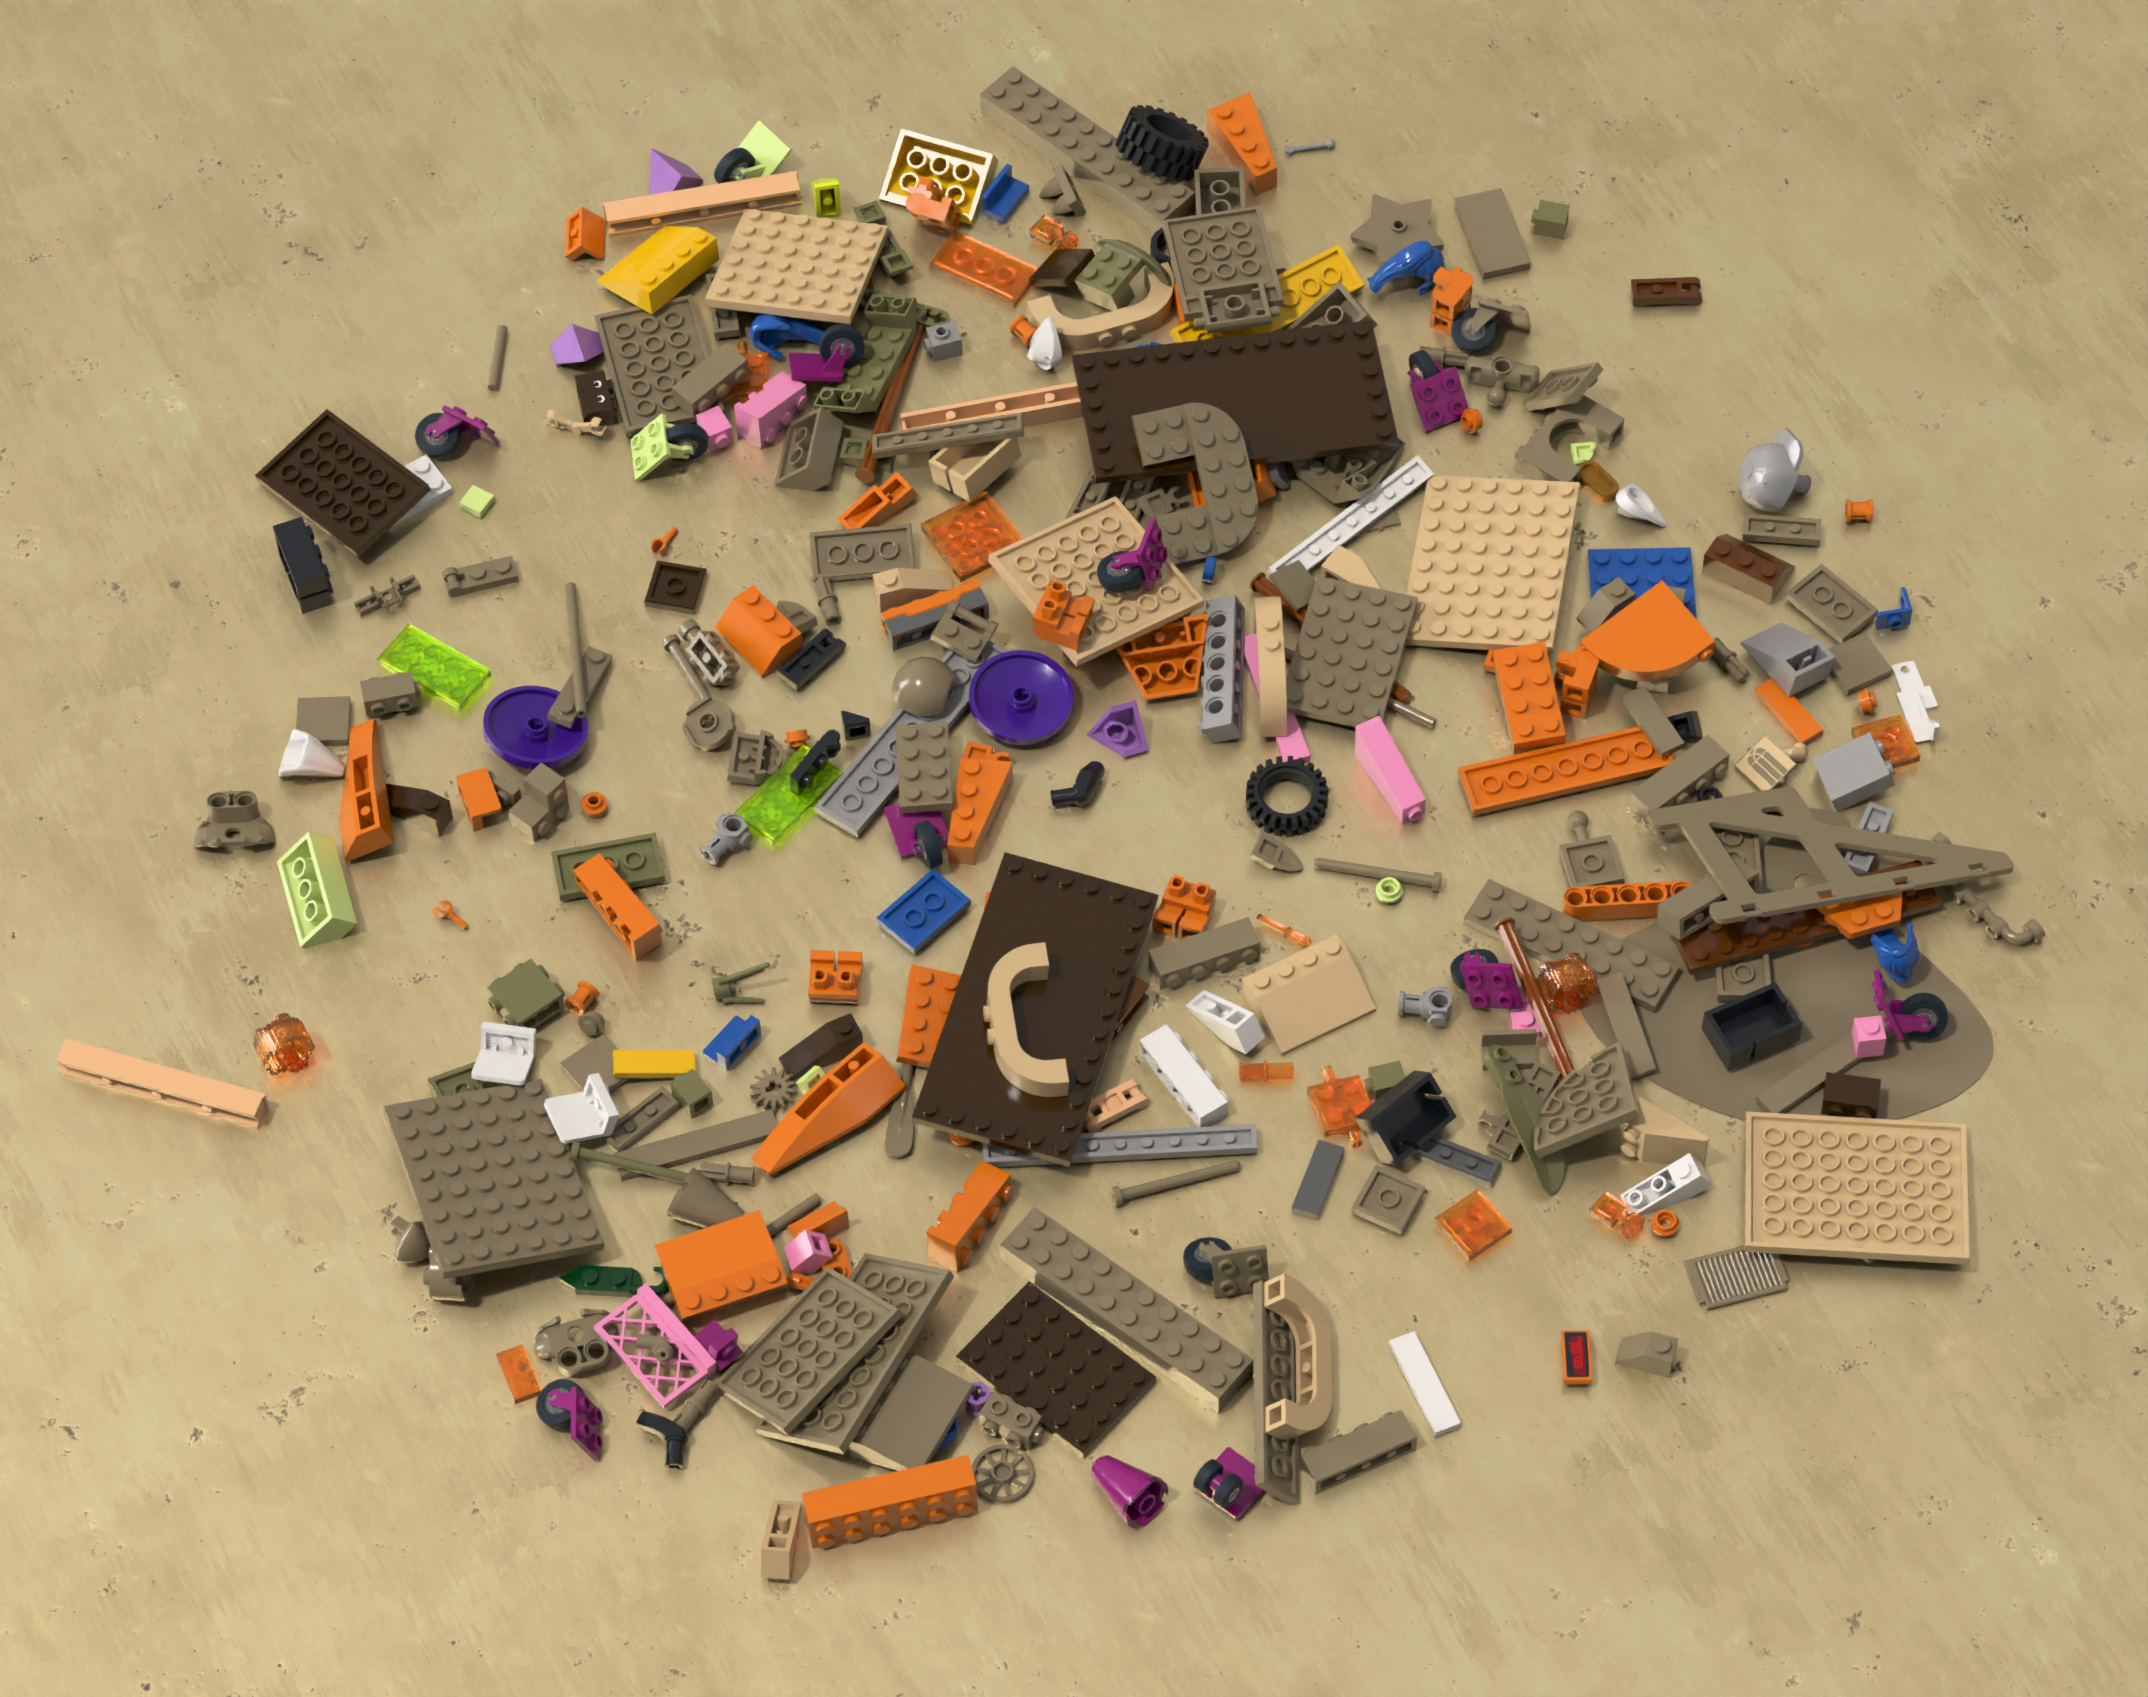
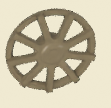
M1011 1445L991 1446L979 1453L972 1464L977 1492L991 1503H1013L1014 1500L1029 1492L1033 1483L1034 1467L1032 1461L1025 1452ZM1001 1449V1460L995 1462L989 1455V1452ZM1006 1449L1018 1453V1456L1011 1463L1006 1461ZM983 1456L992 1466L991 1469L977 1466ZM1024 1458L1029 1468L1014 1470L1013 1468ZM975 1473L987 1474L990 1477L977 1482ZM1029 1474L1026 1484L1014 1478V1476ZM990 1483H995L990 1494L982 1489V1487ZM1009 1483L1016 1485L1021 1490L1012 1495ZM1001 1485L1004 1486L1007 1496H995Z

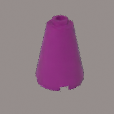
M1110 1455L1099 1457L1092 1465V1478L1122 1520L1130 1527L1136 1528L1135 1525L1139 1523L1142 1526L1148 1524L1163 1508L1165 1503L1162 1501L1164 1493L1168 1495L1169 1490L1167 1484L1161 1478Z

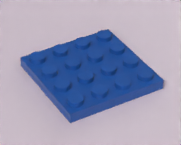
M1691 547L1588 549L1590 599L1600 588L1618 577L1635 593V600L1663 580L1667 586L1686 589L1684 606L1697 619Z

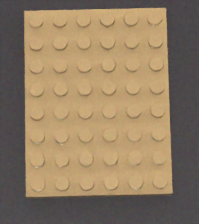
M1431 476L1426 484L1406 595L1418 597V604L1406 645L1499 650L1545 641L1547 653H1553L1581 489L1580 482Z
M1746 1111L1745 1252L1968 1265L1970 1251L1966 1124Z

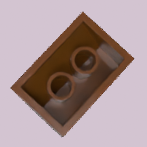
M1724 534L1717 536L1704 554L1702 573L1771 605L1794 571L1795 566L1733 536Z

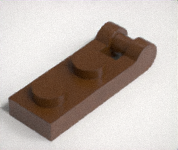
M1697 277L1631 279L1630 286L1633 305L1688 303L1691 306H1697L1703 301L1702 293L1699 292L1701 283Z

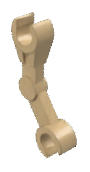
M549 410L545 417L547 419L545 423L547 426L557 429L566 428L575 434L591 432L594 435L601 436L607 425L599 426L602 419L594 417L591 422H573L555 410Z

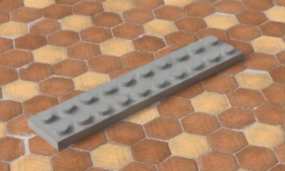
M989 641L977 662L974 663L949 649L940 661L946 663L956 674L957 682L954 689L950 690L944 712L940 715L924 717L913 715L899 707L814 806L815 813L858 837L899 789L895 726L948 722L949 731L969 707V689L976 671L990 658L1008 650Z

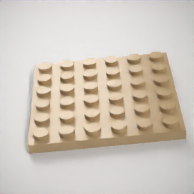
M745 209L707 292L705 306L851 324L889 234L888 226L851 220H836L826 217L819 218Z
M1116 496L989 554L988 562L1033 615L1047 584L1050 585L1052 580L1065 583L1067 585L1066 590L1072 592V597L1082 600L1084 596L1095 598L1092 617L1077 651L1059 645L1076 667L1189 614L1204 605L1202 596L1168 557L1166 562L1162 564L1160 578L1155 582L1152 591H1147L1145 584H1138L1129 591L1119 593L1107 591L1102 587L1097 576V568L1101 560L1114 552L1137 550L1145 533L1142 526ZM1124 567L1120 570H1114L1111 575L1118 576L1128 573L1130 568Z

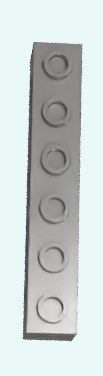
M1235 594L1207 600L1206 612L1203 613L1209 614L1204 642L1205 654L1202 655L1204 676L1201 677L1203 697L1200 703L1203 710V719H1200V729L1212 743L1240 738L1242 732L1245 608Z

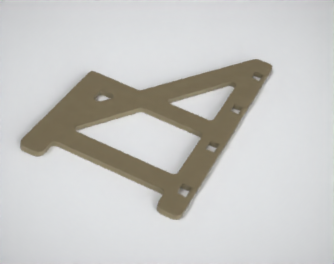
M1791 786L1653 809L1647 815L1648 822L1655 830L1662 831L1677 828L1683 832L1728 899L1726 901L1714 902L1710 905L1709 914L1718 924H1728L1745 921L1748 918L1760 916L1762 918L1887 896L1901 891H1915L1966 882L1980 877L2000 876L2012 873L2014 867L2012 860L2003 852L1820 823L1796 789ZM1777 811L1780 812L1782 816H1775L1764 813ZM1711 827L1799 841L1823 873L1828 883L1757 894L1753 891ZM1837 848L1935 864L1859 877L1854 874ZM1978 868H1981V869H1982V871H1976V872H1971V871H1970V870H1972V869H1978ZM1904 881H1906V882L1908 883V884H1902V885H1896V884H1895V883L1904 882ZM1825 895H1831V896H1832V897L1823 898V899H1820V898H1819V896H1825ZM1745 909H1755V911L1743 912Z

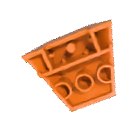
M1209 613L1183 617L1182 621L1167 623L1116 648L1146 701L1197 693Z

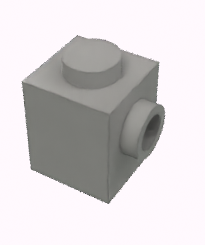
M955 321L926 328V338L923 339V345L926 353H931L934 362L963 355L962 339Z

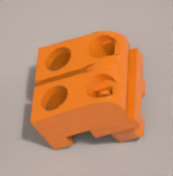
M920 176L916 187L909 186L906 208L922 226L955 235L963 212L952 198L943 196L940 202L938 197L941 189L935 185L936 182L933 179Z
M1455 266L1452 271L1440 267L1433 276V282L1437 285L1432 291L1430 327L1452 337L1451 327L1455 317L1463 310L1471 308L1473 277L1469 273L1462 271V268Z
M1052 580L1050 585L1047 584L1032 617V623H1035L1033 632L1041 639L1077 651L1092 617L1095 598L1084 596L1082 600L1072 597V592L1066 590L1067 585L1065 583Z
M1576 646L1574 653L1560 650L1556 660L1557 670L1554 682L1563 685L1561 713L1585 720L1596 690L1599 659L1579 646Z
M1174 875L1170 878L1162 897V902L1152 917V932L1176 938L1178 933V939L1180 940L1191 936L1186 930L1197 934L1207 931L1215 908L1216 890L1210 889L1208 884L1201 882L1193 884L1186 882L1184 877ZM1161 923L1171 925L1172 928H1165Z
M811 950L809 1002L858 1004L864 966L862 952L838 951L836 971L835 951Z

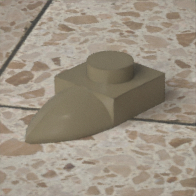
M778 601L777 609L802 634L818 625L816 616L802 605L791 601Z
M1263 832L1258 836L1249 858L1271 870L1274 867L1286 871L1303 870L1300 859L1292 849Z

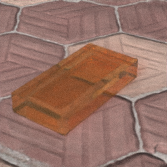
M523 1345L497 1353V1360L514 1403L518 1404L539 1396L541 1390Z

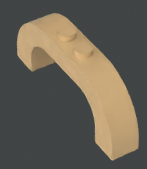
M1168 262L1161 264L1168 272L1171 284L1167 285L1160 282L1158 277L1149 268H1144V284L1149 294L1143 301L1135 305L1085 319H1071L1057 311L1051 296L1048 295L1026 301L1028 321L1034 328H1039L1042 322L1052 315L1061 349L1089 350L1100 346H1108L1111 343L1125 339H1132L1154 330L1169 316L1174 303V277Z
M1254 597L1253 619L1258 655L1260 736H1287L1286 668L1281 597Z
M1045 942L1027 944L1005 954L996 963L990 974L987 1005L983 1006L984 1021L990 1023V1029H987L988 1045H993L996 1062L1002 1074L1017 1088L1041 1097L1068 1096L1069 1077L1065 1058L1054 1060L1033 1058L1023 1051L1018 1042L1011 993L1022 983L1047 980L1049 972Z
M1283 1273L1264 1282V1307L1279 1314L1288 1323L1293 1332L1296 1344V1403L1284 1398L1265 1407V1433L1279 1439L1289 1440L1317 1429L1329 1416L1332 1405V1345L1326 1317L1316 1298L1301 1282Z

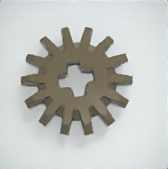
M772 1067L771 1075L762 1070L764 1078L755 1076L754 1080L759 1084L750 1085V1089L757 1090L750 1094L751 1098L758 1097L754 1104L758 1106L760 1103H764L762 1108L764 1111L767 1110L768 1106H772V1112H776V1106L781 1105L783 1110L786 1109V1101L793 1104L794 1100L790 1095H798V1091L792 1089V1087L797 1086V1081L789 1082V1080L794 1075L791 1073L784 1077L786 1072L784 1068L778 1075L776 1074L775 1067ZM775 1083L776 1086H781L776 1095H773L772 1092H766V1090L770 1089V1084Z

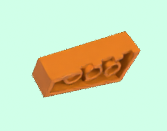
M1248 92L1207 110V130L1234 167H1244V181L1255 196L1276 187L1277 166L1251 93Z
M960 757L947 843L948 863L975 865L986 841L990 826L993 825L999 806L1002 805L1005 793L1013 781V762Z
M598 853L573 870L575 882L635 960L662 943L661 932L663 930L660 923L632 892L627 881L619 877L610 859H604Z
M984 1161L979 1163L965 1181L963 1194L956 1193L952 1198L949 1212L943 1210L938 1216L939 1222L937 1227L930 1226L926 1232L928 1259L955 1272H958L962 1264L966 1265L969 1262L974 1245L981 1243L988 1223L995 1221L1000 1210L999 1206L1003 1200L1007 1201L1013 1191L1011 1174Z

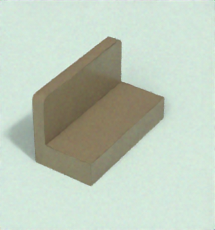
M1536 1029L1482 1031V1070L1488 1071L1483 1061V1054L1491 1045L1505 1047L1518 1069H1532L1537 1061Z

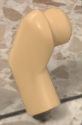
M1799 742L1794 744L1793 747L1780 748L1793 761H1803L1808 755L1807 746L1804 743Z

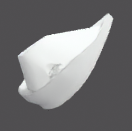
M1052 315L1048 316L1034 332L1027 354L1030 360L1035 361L1044 370H1051L1058 366L1062 360L1060 341Z
M1629 484L1618 491L1616 502L1619 504L1617 510L1619 514L1631 519L1650 521L1664 528L1667 526L1650 497L1641 488L1634 484Z

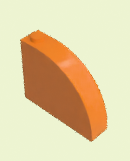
M1662 580L1581 639L1580 647L1599 659L1598 668L1626 680L1648 682L1674 677L1687 671L1700 661L1702 663L1707 661L1714 654L1715 640Z

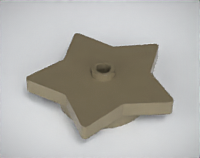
M1373 194L1371 218L1350 234L1351 243L1371 249L1385 263L1398 252L1418 241H1428L1440 251L1444 249V242L1429 225L1431 199L1400 204Z

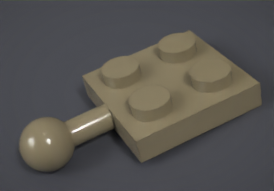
M1582 811L1572 812L1568 817L1567 823L1570 829L1576 831L1579 841L1559 845L1560 856L1570 887L1624 884L1625 877L1611 835L1589 839L1586 830L1589 823L1588 816Z

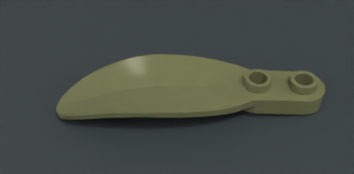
M1491 1045L1483 1054L1484 1064L1495 1085L1501 1091L1502 1102L1508 1118L1523 1146L1538 1182L1545 1193L1551 1195L1559 1190L1564 1177L1565 1150L1563 1148L1553 1154L1538 1158L1534 1150L1535 1127H1539L1542 1118L1540 1111L1545 1103L1536 1091L1522 1078L1509 1051L1503 1046Z

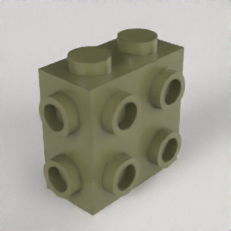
M532 959L516 965L510 973L502 978L495 979L487 987L489 995L487 1002L495 1013L499 1012L503 1016V1021L506 1025L536 1028L565 1008L563 1000L565 993L558 983L553 984L545 968L542 965L537 966Z

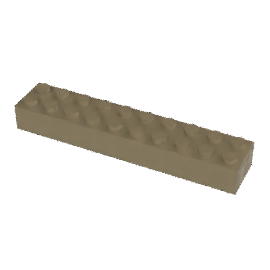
M1012 66L980 94L981 114L1055 166L1061 164L1071 177L1154 234L1162 228V220L1187 217L1195 211L1194 191L1178 182L1175 178L1173 181L1167 180L1165 176L1160 178L1155 176V173L1151 171L1148 173L1143 170V167L1132 164L1131 159H1125L1123 157L1124 153H1119L1117 150L1118 147L1115 145L1116 137Z
M1036 1207L1029 1212L1000 1244V1257L1004 1264L1217 1414L1224 1409L1253 1376V1359Z

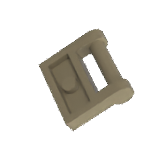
M953 599L932 632L930 639L976 663L994 635L999 623L993 620L987 621L961 607L960 603ZM956 615L985 632L981 635L952 618Z

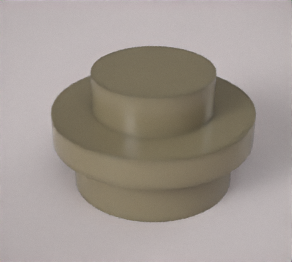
M588 1011L581 1015L578 1020L580 1029L589 1036H599L605 1029V1020L598 1012Z

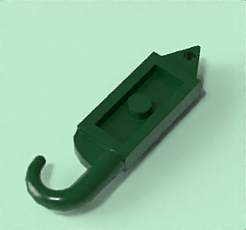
M578 1265L577 1269L559 1276L560 1282L575 1290L576 1295L631 1297L635 1296L637 1289L643 1285L641 1274L637 1270L627 1267ZM655 1266L653 1271L660 1273L663 1281L657 1286H648L659 1296L667 1291L668 1285L662 1267Z

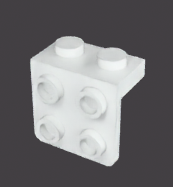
M483 1021L481 1025L480 1052L472 1069L471 1077L483 1082L524 1085L536 1056V1029Z
M599 1073L588 1076L583 1092L547 1098L544 1102V1107L560 1141L565 1144L612 1135L620 1116L619 1108L613 1103L609 1095V1088L603 1082Z

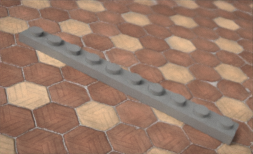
M1256 1124L1081 1133L1071 1163L1258 1153ZM983 1143V1161L995 1167L1057 1164Z

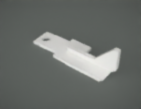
M1914 660L1891 665L1901 691L1896 693L1913 740L1916 743L1926 740H1937L1940 728L1939 723L1929 719L1926 710L1938 708L1931 687H1924ZM1907 668L1909 669V672L1903 673L1901 669Z

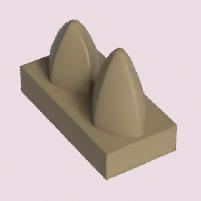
M1061 164L1052 168L1055 177L1047 182L1039 196L1053 197L1063 193L1053 205V213L1063 214L1072 210L1077 216L1085 213L1086 210L1070 175Z

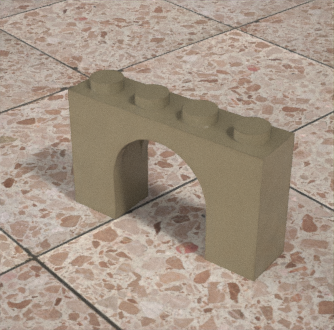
M1585 395L1575 405H1562L1554 413L1547 415L1542 427L1532 432L1525 446L1522 445L1518 448L1514 456L1516 459L1515 471L1531 480L1580 482L1581 467L1558 455L1552 449L1551 443L1560 436L1578 434L1596 441L1597 444L1609 450L1623 434L1625 418Z

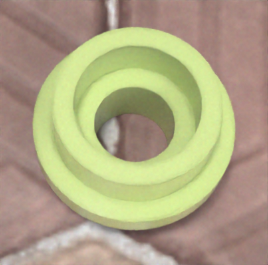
M1384 878L1376 886V896L1382 902L1394 903L1402 896V886L1395 878ZM1390 890L1393 893H1386L1385 891Z

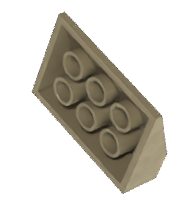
M907 1353L848 1447V1452L854 1459L897 1471L929 1464L975 1388L974 1385L918 1355Z

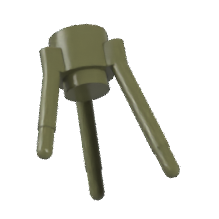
M766 962L729 976L711 979L715 999H723V1004H763L765 1002L763 998L733 997L731 994L736 993L734 980L768 968L770 963Z

